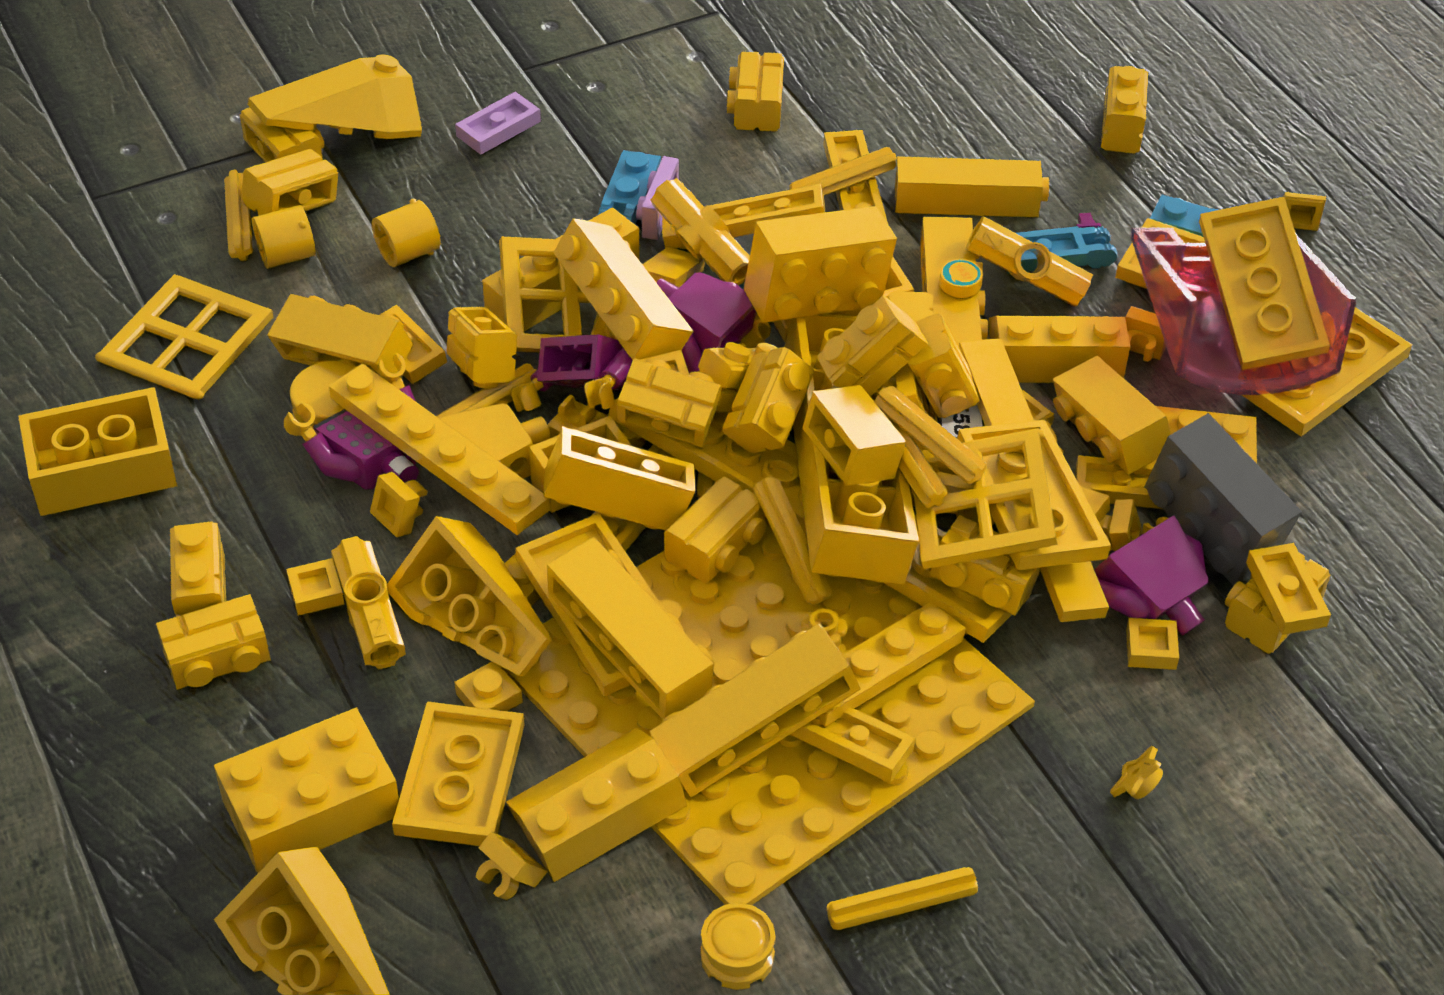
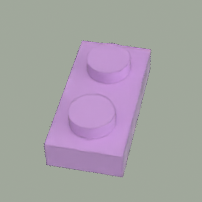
M514 92L456 123V136L481 155L541 122L540 109L517 92Z
M663 156L658 170L651 171L646 197L641 196L639 198L636 218L642 221L643 238L658 240L662 231V215L653 207L650 199L655 194L656 188L664 181L674 180L675 178L679 180V159Z

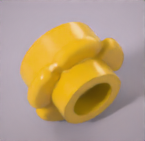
M827 608L806 613L800 622L801 627H803L801 632L808 631L820 623L838 648L842 637L847 634L846 621L843 618H839L836 611Z

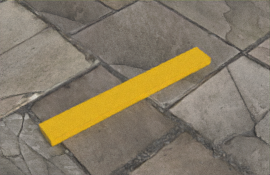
M1001 338L959 342L958 347L969 366L980 400L977 406L984 425L991 426L1034 421ZM1091 561L1041 567L1040 571L1060 622L1106 617L1109 606Z

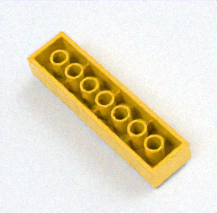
M827 313L792 318L784 347L794 352L815 371L793 424L811 573L825 574L832 577L842 576L866 579L874 582L905 584L919 543L909 483L898 468L894 479L846 486L802 429L812 392L838 388L828 379L817 359V355L823 351L828 340L839 336L856 320L857 316ZM888 381L870 396L873 401H875L876 397L878 396V392L882 388H887L889 386Z

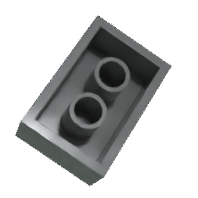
M1209 413L1167 437L1144 486L1156 506L1162 508L1169 517L1174 515L1184 533L1201 542L1203 554L1209 559L1212 567L1217 572L1223 574L1233 586L1238 581L1242 582L1251 575L1246 564L1249 550L1283 545L1302 513L1300 508Z

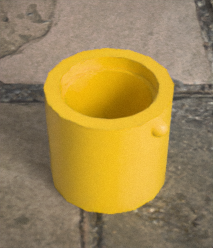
M411 199L410 204L372 219V232L378 249L386 262L392 267L399 266L425 254L431 256L435 250L440 248V234L435 219L429 208L420 200Z
M301 205L252 217L256 243L266 269L316 256L311 227Z

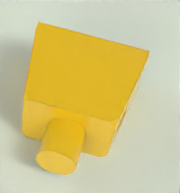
M503 403L439 418L523 479L531 475L529 446L551 438L549 427L542 416L520 423L509 405Z

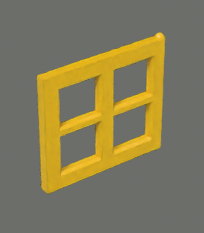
M501 236L499 240L504 323L517 334L516 352H540L541 338L582 335L579 303L590 302L583 292L578 290L577 284L559 260L560 290L521 288L519 256L557 258L553 252L560 239ZM624 241L630 248V244L627 241ZM522 301L561 302L564 335L524 333Z
M174 274L114 338L95 355L97 362L200 400L274 318L272 309ZM179 295L206 304L204 309L186 328L159 318ZM218 310L246 319L244 324L226 343L199 333L202 327ZM145 331L173 341L152 364L124 354ZM185 346L213 356L193 380L164 369Z
M1037 428L963 442L966 447L982 460L983 456L1023 449L1028 479L986 486L984 472L983 477L978 482H973L974 489L948 493L943 498L944 503L939 507L935 505L930 508L924 507L914 493L923 569L1058 545L1040 440L1044 436L1043 430ZM928 450L921 451L931 466L943 464ZM1030 497L1035 528L993 535L989 504ZM976 507L981 538L939 545L936 514Z

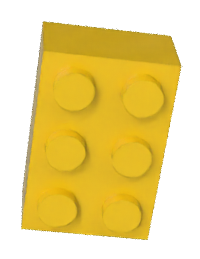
M877 206L756 221L744 291L762 323L865 308L873 305L884 295L897 237Z
M155 387L18 415L29 481L40 516L177 486Z
M357 707L214 764L223 803L257 874L278 852L318 847L321 850L394 819L399 801L396 779Z

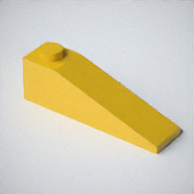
M377 55L374 58H358L249 97L247 104L267 126L313 131L316 129L317 124L338 129L339 134L352 135L353 128L373 130L375 138L383 139L421 137L422 133L412 76L399 64L397 59L389 55Z
M436 516L387 583L389 595L410 619L436 629L442 633V636L472 648L478 655L518 676H525L552 641V638L497 551L469 522Z
M318 847L278 852L214 919L241 962L253 972L262 971L279 985L277 991L282 995H390L346 888Z

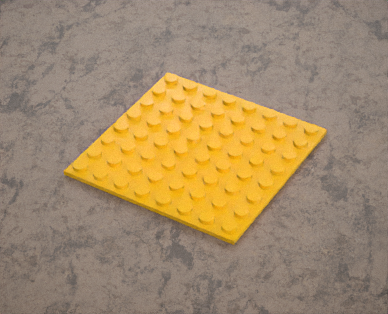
M766 516L767 527L760 541L755 545L748 543L739 552L738 559L733 568L727 573L720 571L707 584L691 576L686 569L683 571L669 563L666 557H664V551L636 567L665 611L673 613L680 621L684 633L695 644L703 645L711 654L714 661L712 687L726 683L745 671L753 661L767 657L786 645L794 635L801 632L803 629L800 625L801 619L810 611L814 612L821 608L831 609L838 613L839 618H843L846 621L847 634L842 637L841 644L838 647L841 654H844L923 607L895 589L888 587L883 582L842 576L832 577L825 574L824 576L832 590L831 596L819 604H808L801 593ZM675 575H680L678 583L683 589L681 593L674 586L673 579ZM554 618L543 623L552 641L525 676H518L503 668L528 699L584 757L635 728L642 730L652 737L649 731L660 725L663 721L632 685L604 697ZM964 639L962 643L855 708L916 737L913 752L891 783L794 736L788 735L693 797L689 796L682 785L687 806L651 826V828L724 905L733 903L753 905L1034 707L1035 700Z

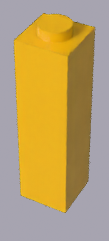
M897 156L895 213L1039 217L1041 201H1048L1049 178L1042 177L1041 161Z

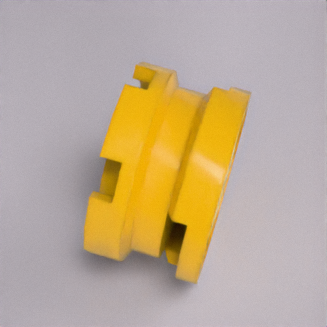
M744 903L725 904L712 911L705 919L701 930L702 968L709 978L714 977L722 982L721 987L734 990L750 988V984L759 979L763 982L772 970L775 957V930L767 914L753 905Z

